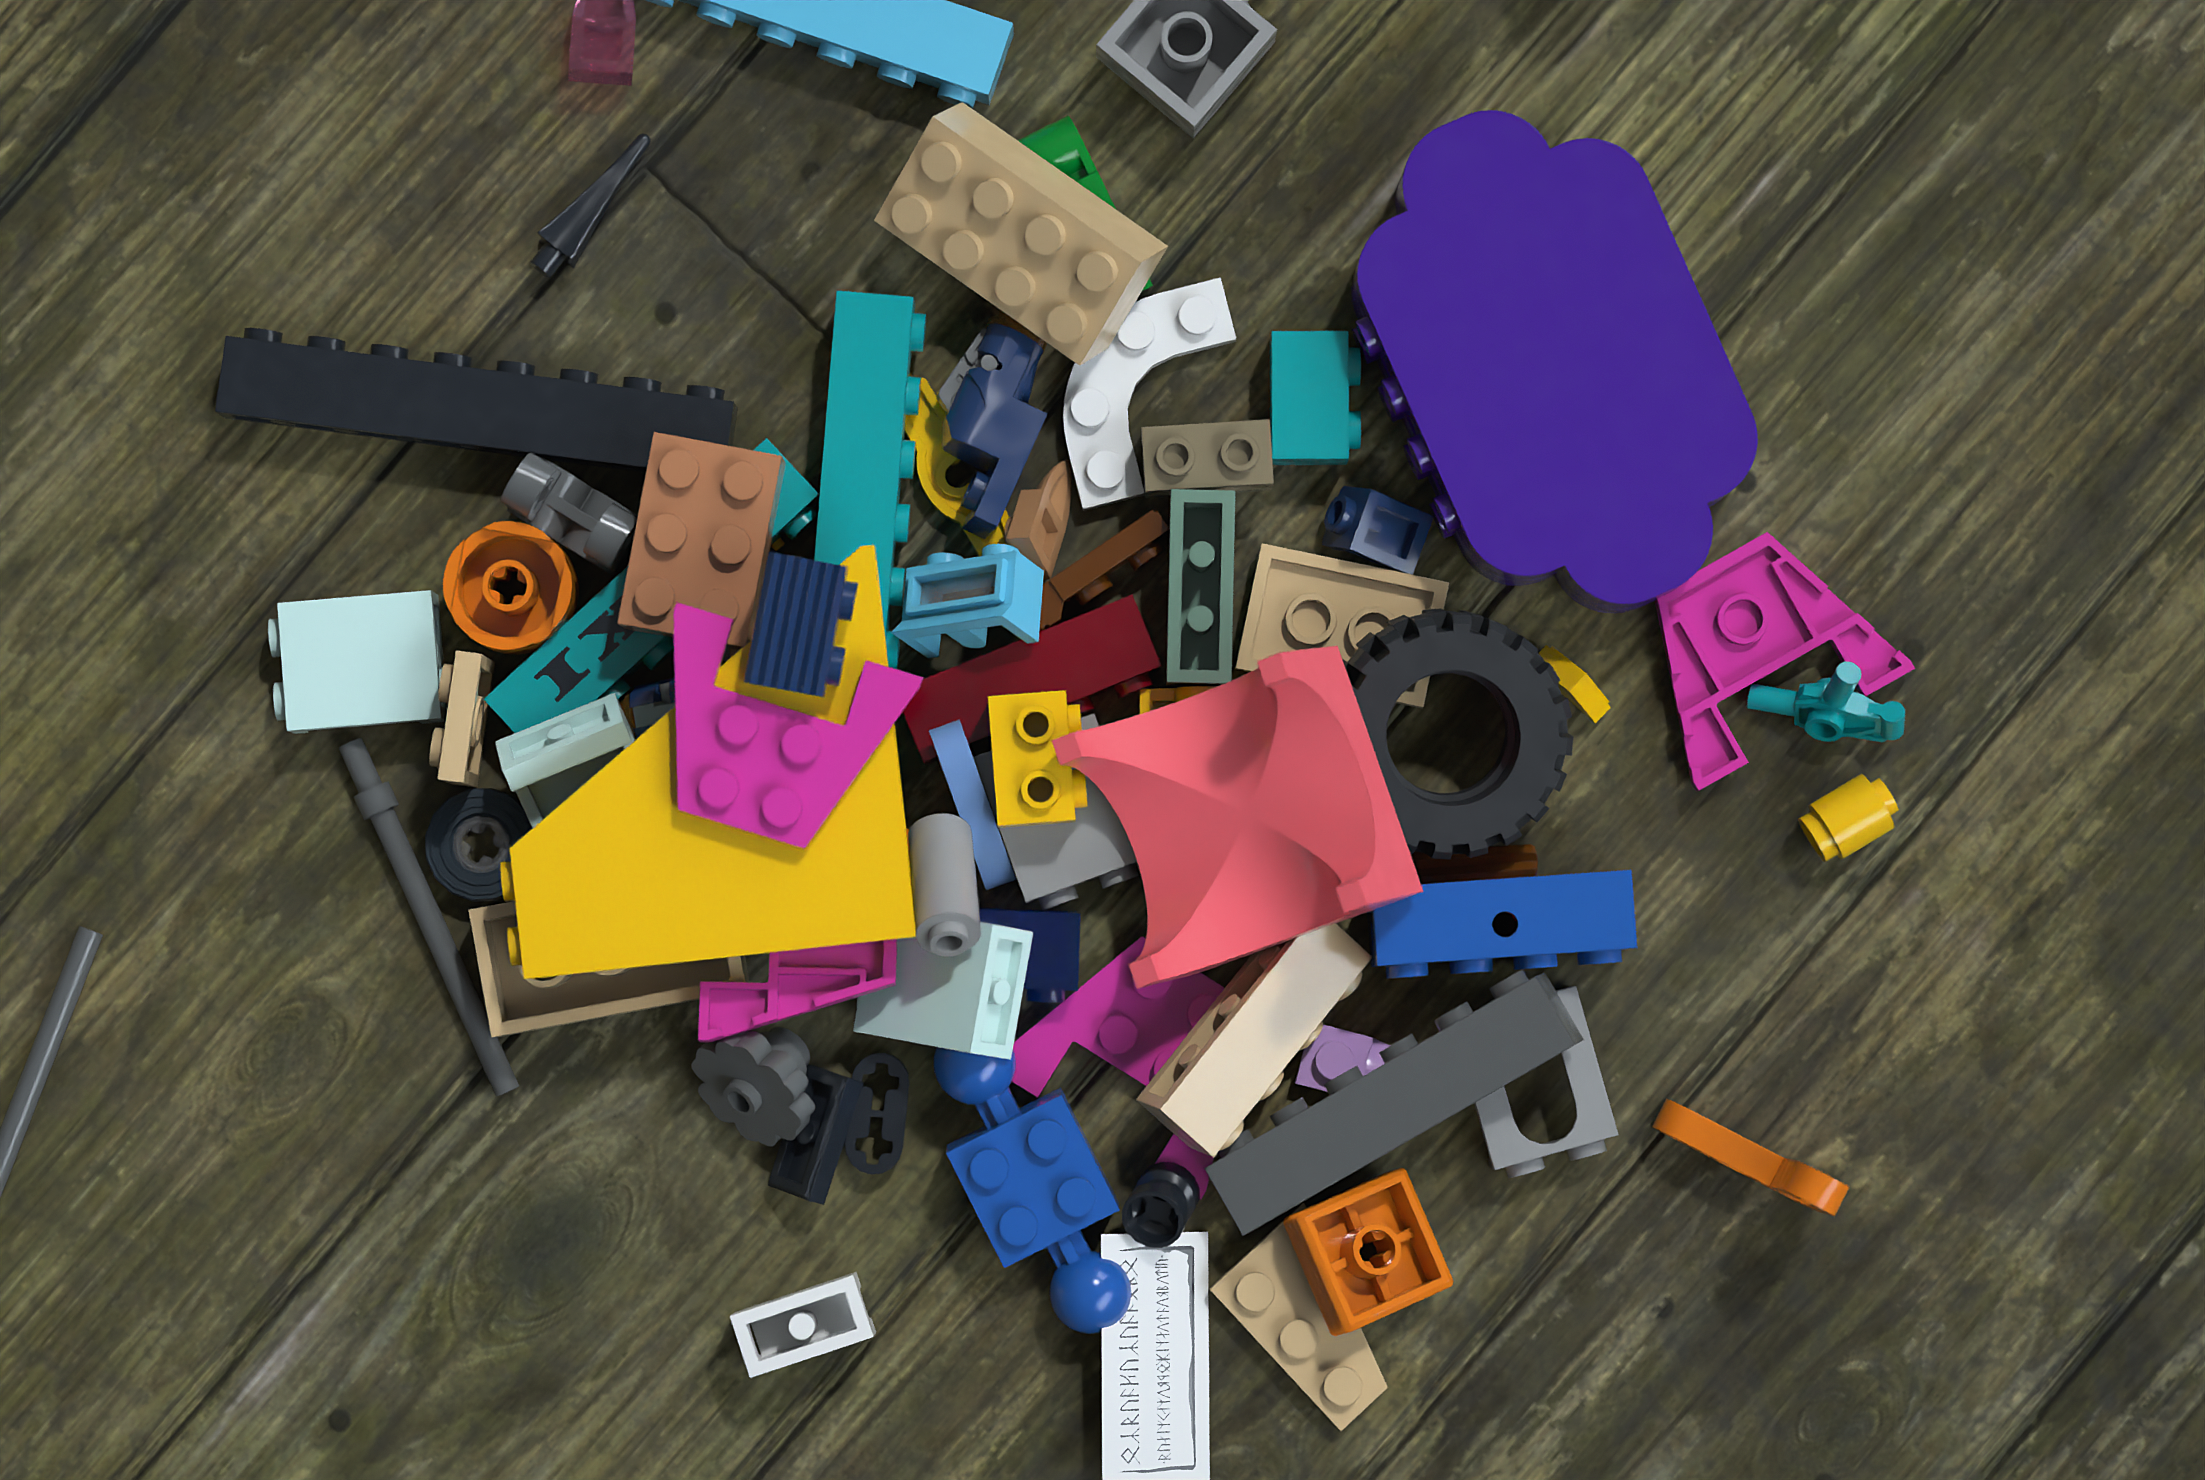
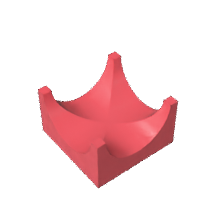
M1338 646L1279 652L1257 661L1259 668L1203 693L1137 716L1091 729L1072 732L1052 740L1059 764L1073 767L1085 774L1107 798L1117 814L1136 856L1144 885L1148 916L1147 936L1142 953L1134 962L1129 963L1137 989L1198 974L1423 892Z

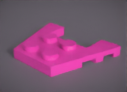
M1768 532L1700 569L1674 591L1655 600L1690 780L1696 792L1749 763L1718 710L1717 703L1826 641L1831 643L1841 663L1846 661L1852 662L1860 668L1862 675L1856 689L1859 694L1864 696L1875 692L1915 669L1909 658L1900 650L1897 651L1875 631V628L1860 614L1853 612L1827 588L1828 586Z
M676 602L673 617L678 810L806 848L910 700L919 690L923 678L866 660L846 725L836 724L716 687L715 682L734 620Z
M1142 936L1014 1042L1016 1070L1012 1082L1038 1097L1071 1043L1077 1042L1147 1086L1224 990V987L1204 974L1198 973L1137 989L1129 963L1134 962L1142 953L1146 938ZM1173 1133L1155 1164L1159 1162H1172L1186 1168L1195 1177L1200 1187L1201 1199L1206 1192L1209 1175L1205 1168L1213 1164L1214 1157L1188 1147Z
M897 939L770 952L769 980L767 983L700 981L699 1042L710 1043L896 986Z

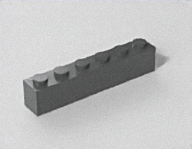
M1523 970L1511 975L1489 989L1495 999L1475 1012L1472 1011L1468 1002L1456 1007L1434 1020L1440 1031L1439 1033L1420 1044L1417 1043L1413 1034H1410L1379 1052L1385 1063L1364 1076L1358 1066L1353 1067L1324 1084L1330 1095L1327 1098L1308 1107L1302 1097L1269 1116L1275 1128L1256 1139L1253 1138L1251 1132L1247 1129L1241 1132L1239 1137L1229 1147L1219 1150L1218 1154L1221 1159L1206 1167L1205 1170L1242 1235L1244 1236L1583 1041L1582 1035L1546 973L1537 975L1530 980Z

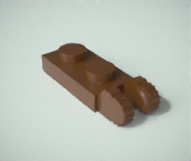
M1151 510L1043 584L1039 632L1060 624L1064 605L1076 598L1081 607L1110 589L1113 584L1107 576L1129 562L1133 570L1136 571L1166 550L1160 540L1169 535L1170 529L1158 511L1154 512Z

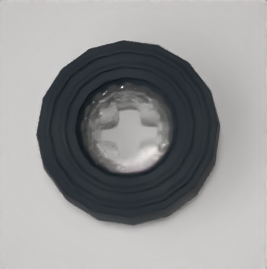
M493 788L467 789L449 797L433 814L425 834L426 860L435 879L451 894L473 902L497 901L504 898L501 884V862L511 861L510 848L533 828L522 804L514 796ZM490 827L496 832L493 843L499 848V853L494 859L483 856L478 863L474 862L470 858L473 847L466 842L467 837L472 831L483 834Z

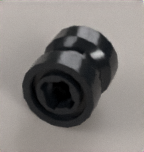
M1159 1162L1149 1166L1140 1176L1135 1189L1129 1195L1122 1209V1223L1127 1233L1136 1242L1146 1247L1163 1248L1172 1245L1181 1236L1188 1219L1191 1218L1200 1200V1187L1195 1177L1186 1168L1172 1162Z

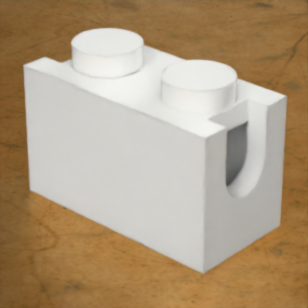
M857 1272L734 1312L730 1318L749 1377L752 1378L874 1337L876 1330L872 1318L868 1316L862 1298L861 1284ZM750 1325H752V1328H753V1331H754V1334H755V1337H756V1341H757V1344H758V1347H759V1350H760V1353H761L760 1355H759L758 1350H757V1348H756V1345H755V1342H754V1339H753V1336H752V1332H751Z

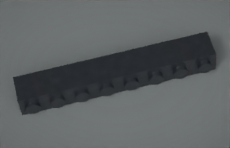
M245 328L243 338L225 337L215 412L225 419L526 457L529 453H533L550 461L642 473L647 471L654 432L733 447L738 408L734 401L724 400L725 390L719 388L687 385L686 395L661 392L662 382L638 377H624L623 387L597 384L599 374L577 369H561L559 379L534 376V365L505 360L497 361L496 371L472 368L471 357L444 352H435L433 362L408 359L409 349L383 344H371L370 354L345 351L346 341L321 336H308L307 346L282 343L283 333L260 328Z

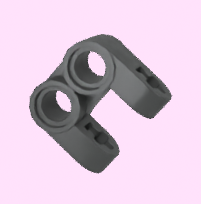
M529 453L523 459L512 475L501 497V502L507 507L506 511L524 523L543 531L554 541L615 577L632 549L638 515L541 456L538 457L533 453Z

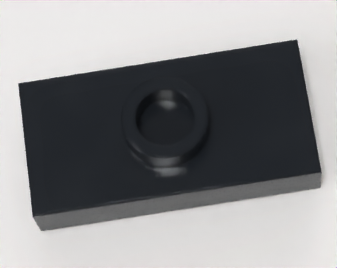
M808 1064L806 1066L808 1086L803 1092L812 1099L815 1110L810 1115L809 1123L794 1140L782 1138L768 1186L824 1205L864 1082Z

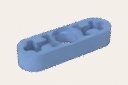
M960 720L929 730L959 816L972 829L974 858L985 889L989 890L1016 880Z

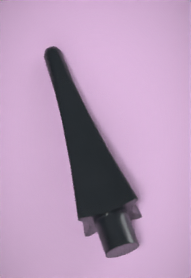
M642 133L638 135L622 155L592 185L537 232L541 237L538 242L543 246L530 261V264L538 272L550 278L563 261L572 268L575 267L615 194L631 169L650 145L651 139L647 134Z

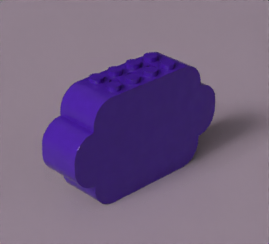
M1486 110L1470 113L1432 130L1418 142L1406 162L1396 192L1395 206L1397 216L1380 225L1365 243L1354 272L1351 293L1353 307L1358 318L1355 321L1356 328L1352 329L1357 347H1360V353L1366 364L1374 361L1378 363L1384 379L1381 380L1382 386L1377 387L1390 420L1395 422L1402 419L1410 438L1407 439L1408 444L1403 445L1415 477L1418 481L1428 477L1436 497L1429 504L1432 516H1434L1438 530L1444 539L1454 535L1458 547L1467 562L1478 573L1494 582L1511 586H1523L1555 576L1561 588L1574 601L1588 609L1603 613H1623L1649 604L1657 598L1674 591L1700 569L1709 553L1713 537V523L1709 507L1719 502L1746 477L1754 462L1758 443L1757 427L1752 411L1651 184L1638 161L1626 150L1611 142L1583 138L1567 141L1549 148L1543 136L1529 122L1514 114L1503 111Z

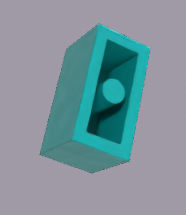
M1271 331L1269 339L1270 431L1273 465H1346L1349 460V449L1361 448V412L1349 411V386H1360V347H1348V331Z

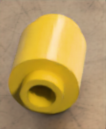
M1860 774L1809 805L1810 812L1800 817L1798 821L1817 855L1823 862H1827L1835 856L1842 860L1894 829L1895 826L1891 815L1899 811L1892 794L1880 778L1870 783L1863 774Z

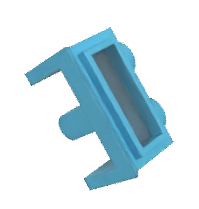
M1006 544L987 545L982 548V556L966 559L952 553L931 554L927 557V565L906 568L902 621L891 633L927 658L939 657L941 634L945 633L965 647L982 648L986 646L987 627L1002 625L1027 644L1038 642L1044 570L1023 556L1019 549Z

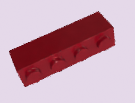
M1132 594L1039 632L1038 642L1027 644L1021 639L923 679L919 690L905 707L903 713L924 764L927 765L937 760L942 771L943 769L929 730L960 720L972 756L975 757L973 745L991 739L988 696L1066 690L1067 705L1080 704V713L1082 715L1095 708L1091 698L1115 688L1118 698H1123L1138 692L1140 689L1154 685L1150 674L1161 670L1162 665Z

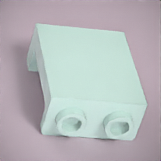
M428 590L277 603L278 618L269 619L268 635L272 657H281L283 682L274 683L273 701L277 721L286 720L287 731L298 734L308 733L310 730L406 722H446L447 705L446 703L439 702V685L444 662L439 597L436 593Z
M613 693L495 741L504 776L511 791H516L530 824L534 828L636 739L616 694Z
M980 922L981 936L979 941L963 953L950 957L926 951L918 944L916 937L897 939L896 986L857 998V1011L853 1031L1011 1060L1033 932Z

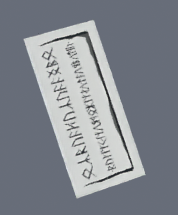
M1182 1232L1179 1239L1172 1245L1163 1248L1146 1247L1136 1242L1129 1234H1101V1259H1109L1119 1264L1127 1273L1132 1290L1131 1302L1123 1318L1112 1326L1101 1328L1102 1480H1210L1208 1232Z

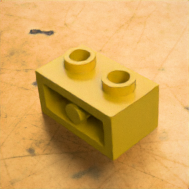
M1066 690L988 696L998 827L1076 822L1075 808L1088 807L1085 774L1077 769H1072L1070 766L1059 764L1052 740L1072 732L1082 731L1080 704L1067 705Z

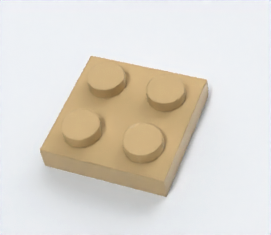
M456 651L454 665L444 664L442 668L439 702L446 703L448 709L445 729H434L429 763L430 766L439 769L438 780L452 785L478 788L489 705L485 702L484 698L491 693L495 662L482 654Z

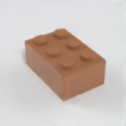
M654 432L618 617V624L622 628L674 638L673 611L676 602L733 619L734 624L726 648L741 650L752 640L786 466L782 456Z

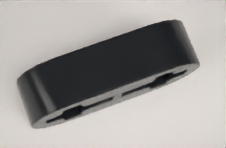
M887 1053L871 1054L862 1059L855 1067L852 1076L853 1079L863 1082L864 1074L874 1073L877 1063L888 1064L889 1075L899 1077L898 1089L888 1090L885 1095L884 1110L872 1109L873 1088L862 1086L845 1140L846 1155L854 1167L861 1172L871 1175L882 1174L892 1169L900 1160L904 1148L910 1089L909 1072L902 1061L896 1056ZM871 1117L883 1118L882 1138L893 1142L892 1153L881 1154L879 1164L868 1163L867 1153L856 1148L857 1138L868 1137L870 1133Z

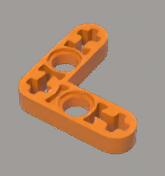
M1667 1098L1652 1128L1819 1213L1835 1217L1849 1189V1186L1800 1161L1784 1158Z

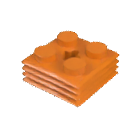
M1398 1168L1381 1174L1293 1213L1283 1220L1285 1229L1329 1332L1333 1336L1357 1330L1453 1285L1451 1273L1408 1173L1404 1168ZM1373 1242L1377 1254L1373 1255L1369 1261H1363L1359 1249L1363 1244Z

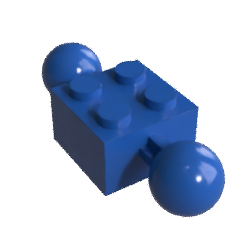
M937 1047L934 1055V1072L939 1085L953 1099L966 1104H974L985 1125L947 1144L946 1154L1003 1267L1006 1268L1046 1247L1057 1268L1051 1279L1049 1296L1052 1308L1060 1321L1067 1327L1086 1334L1100 1333L1101 1328L1114 1325L1123 1318L1129 1308L1132 1293L1130 1280L1125 1270L1119 1264L1109 1259H1101V1252L1091 1251L1081 1229L1119 1211V1203L1061 1087L1019 1108L1009 1089L1016 1070L1014 1049L1012 1050L1010 1060Z

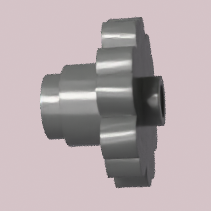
M775 1027L769 1032L761 1033L746 1031L710 1043L704 1042L697 1050L696 1059L692 1062V1069L698 1078L703 1081L698 1088L700 1097L710 1106L711 1111L719 1120L727 1123L734 1122L737 1130L745 1139L755 1142L759 1141L767 1146H774L780 1138L794 1140L809 1123L810 1115L815 1110L812 1099L803 1092L808 1086L806 1066L810 1062V1053L803 1040L794 1032L782 1027Z

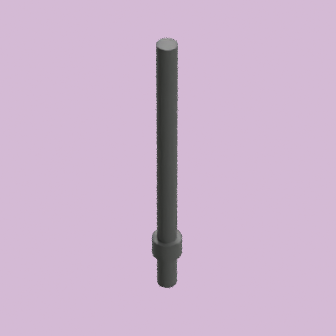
M362 738L339 747L340 753L359 794L354 796L356 804L364 821L371 819L492 1089L496 1097L519 1087L518 1081L498 1037H491L488 1015L394 810L395 807L399 806V803L389 781L382 783Z
M81 926L77 930L0 1127V1198L103 937L102 934Z

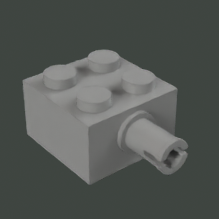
M1134 0L1096 44V58L1190 137L1194 138L1275 43L1277 29L1248 4L1249 0Z

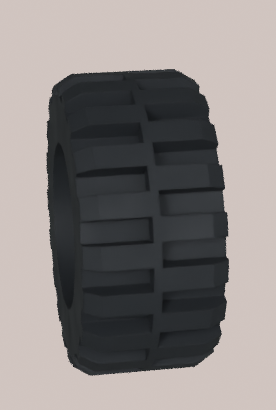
M1440 608L1422 610V614L1411 617L1402 615L1387 621L1388 627L1375 635L1369 632L1356 644L1359 649L1347 662L1343 659L1410 853L1413 854L1416 851L1425 853L1431 858L1451 860V856L1454 854H1466L1469 858L1487 854L1488 847L1499 842L1507 846L1523 836L1519 829L1531 819L1536 823L1539 822L1550 809L1544 804L1553 789L1560 792L1567 776L1562 771L1565 755H1572L1574 736L1569 734L1567 729V719L1571 718L1572 714L1568 698L1561 694L1557 684L1561 680L1551 664L1544 661L1538 654V649L1528 640L1506 626L1479 614L1463 610L1459 612L1445 611ZM1442 673L1461 674L1475 679L1484 685L1497 700L1505 722L1504 743L1494 766L1476 784L1465 790L1452 793L1430 792L1408 782L1392 762L1386 740L1389 715L1402 693L1415 682L1425 677Z

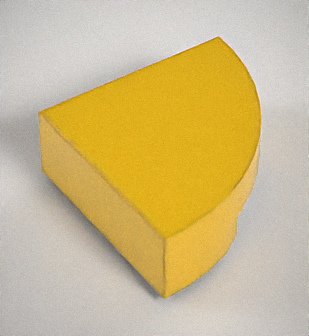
M1546 645L1538 653L1545 662L1551 664L1561 680L1557 683L1561 693L1588 718L1597 723L1611 708L1608 704L1610 701L1587 673L1553 646L1550 648Z

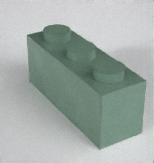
M1171 489L1166 687L1220 686L1230 682L1232 674L1235 491Z

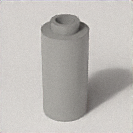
M933 814L916 821L908 831L916 940L928 952L946 957L956 956L972 948L981 936L972 829L964 819L951 814Z

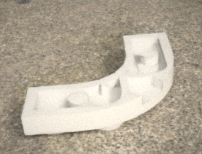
M1221 278L1158 293L1135 302L1108 349L1080 366L1077 363L1074 364L1065 393L1063 419L1067 451L1083 511L1145 495L1128 424V407L1136 385L1153 367L1174 357L1236 342V335Z

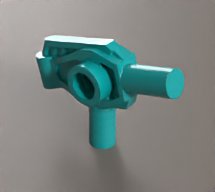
M1848 661L1838 665L1832 678H1822L1816 683L1800 684L1798 691L1751 684L1749 691L1748 709L1794 716L1795 725L1804 728L1811 737L1820 741L1831 742L1841 737H1854L1885 742L1886 740L1899 739L1904 733L1905 708L1902 704L1895 701L1880 704L1862 694L1853 692L1862 674L1856 664Z

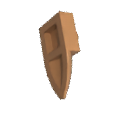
M1069 460L1061 461L1051 468L1036 489L1021 490L1014 514L1008 518L1005 526L1006 545L1016 547L1023 556L1044 570L1043 579H1051L1067 527L1072 484L1071 463Z

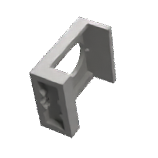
M1576 986L1556 990L1584 1039L1561 1053L1576 1105V1118L1573 1128L1564 1138L1543 1144L1527 1139L1520 1133L1514 1122L1504 1086L1474 1103L1490 1159H1487L1489 1167L1493 1170L1505 1167L1508 1178L1544 1169L1543 1156L1567 1150L1570 1161L1607 1151L1604 1139L1619 1135Z

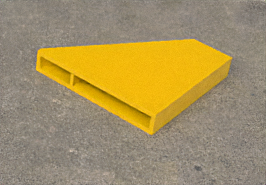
M874 545L860 546L839 564L849 568L847 581L858 583L852 621L839 620L834 646L846 648L839 687L827 685L825 697L823 698L745 683L744 679L752 640L720 667L715 682L716 687L836 724L846 725L865 661L889 667L876 547ZM674 706L510 848L511 861L501 862L500 865L504 900H515L518 926L508 927L507 930L510 962L512 966L522 965L524 979L916 937L910 860L895 723L807 847L801 848L678 810L676 706Z

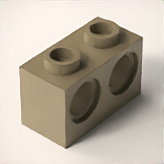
M1270 419L1141 428L1145 498L1170 497L1171 489L1235 491V493L1272 490L1274 478Z

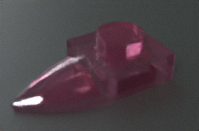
M576 0L572 14L568 81L632 86L636 28L634 0Z

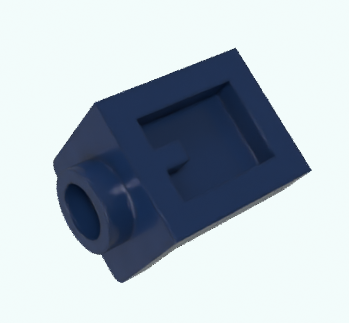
M1343 486L1339 495L1333 499L1327 509L1324 520L1326 531L1322 539V545L1333 550L1350 552L1392 571L1413 575L1434 516L1372 489Z

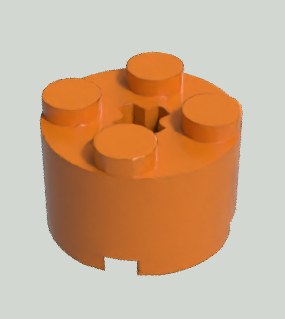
M500 521L489 524L472 533L453 550L444 571L443 594L452 618L467 636L495 652L515 655L536 651L574 616L578 604L579 584L576 570L570 557L551 537L529 524L515 521ZM512 572H518V580L527 586L524 596L516 595L512 600V604L506 605V597L497 592V585L499 582H509Z

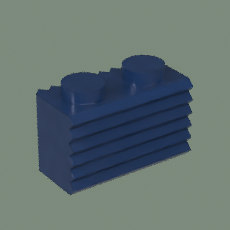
M768 552L744 679L745 683L823 698L825 697L827 685L839 687L846 648L834 646L839 620L852 621L858 591V583L847 581L849 570L847 566Z

